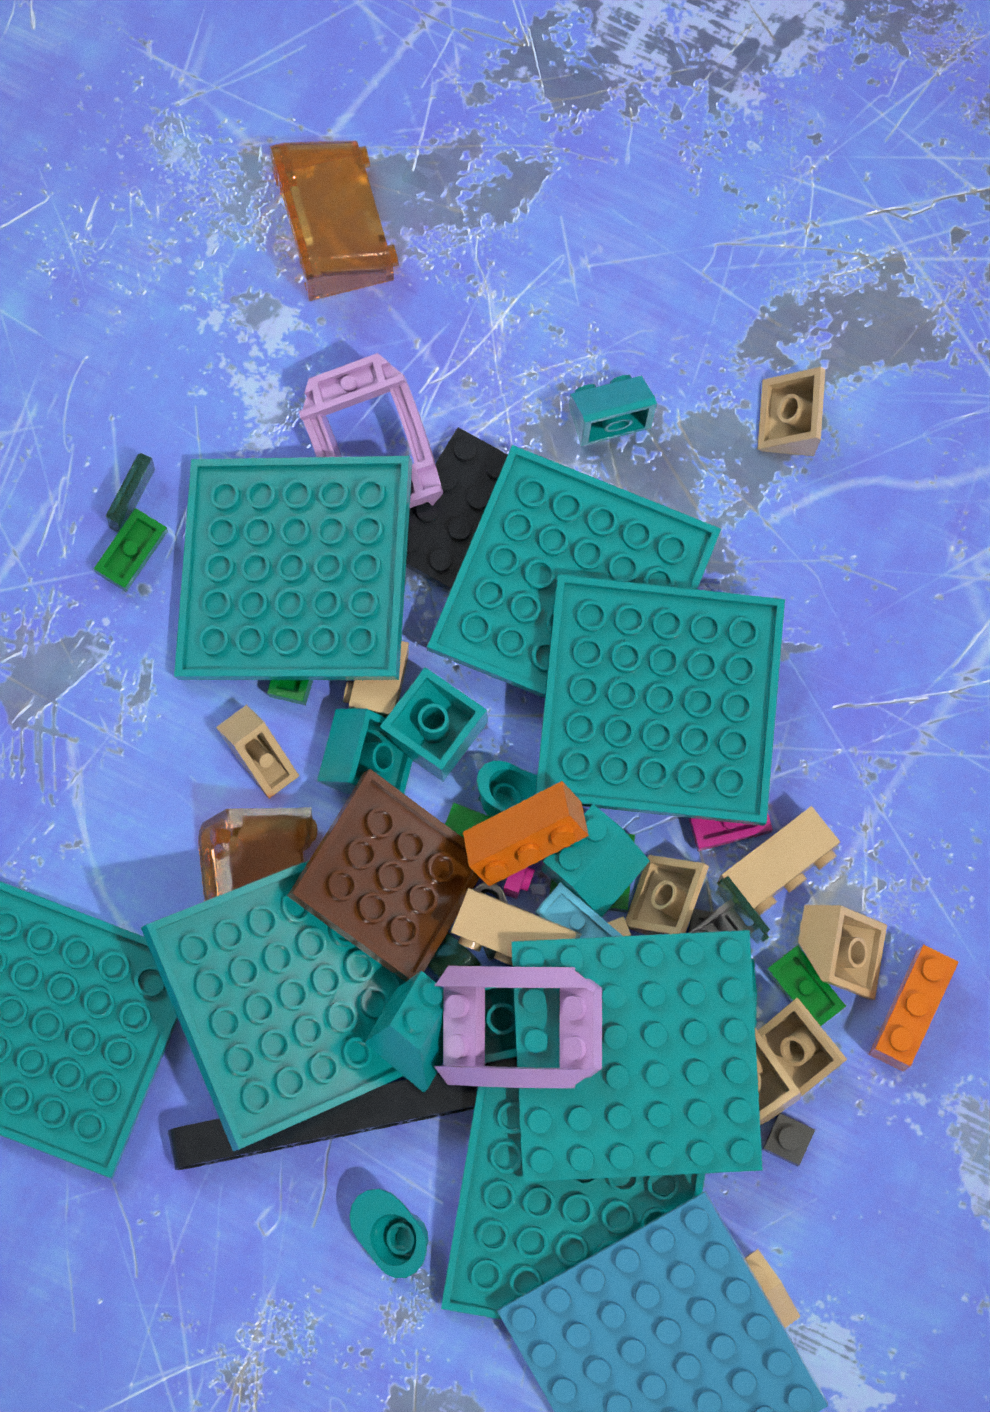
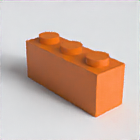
M563 781L463 832L469 867L488 886L589 836L582 802Z
M923 945L916 951L868 1055L903 1072L911 1067L959 963L958 961L926 945Z

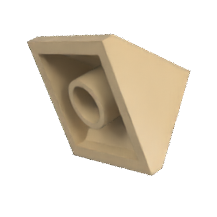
M817 367L762 380L758 450L806 456L815 455L821 440L825 368Z
M648 855L647 858L650 862L642 871L625 919L629 929L645 935L686 933L709 866L700 862Z
M798 998L793 1000L758 1030L800 1090L801 1097L847 1060Z

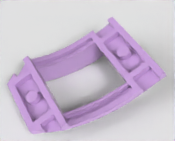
M376 353L309 378L304 392L306 399L303 409L299 411V415L304 422L316 457H342L326 415L391 392L414 460V464H412L410 508L426 502L433 506L443 494V490L420 414L403 373L399 372L386 359Z
M448 966L435 984V986H444L443 1065L434 1067L447 1085L509 1088H575V1085L584 1078H590L602 1069V987L591 979H585L575 971V967ZM485 987L560 988V1068L485 1066Z

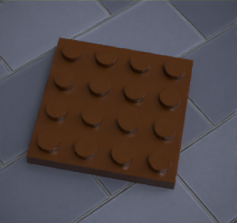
M369 769L361 776L287 896L406 982L420 971H425L456 919L468 888L473 889L480 877L469 867L463 837L373 770Z

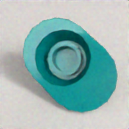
M491 761L484 764L478 771L476 783L480 793L478 800L481 802L485 813L489 817H493L534 796L537 775L505 761Z
M369 1189L358 1195L352 1203L349 1215L351 1229L357 1240L385 1274L393 1278H407L416 1273L424 1263L429 1242L428 1231L424 1222L417 1215L410 1213L405 1205L391 1192L382 1189Z

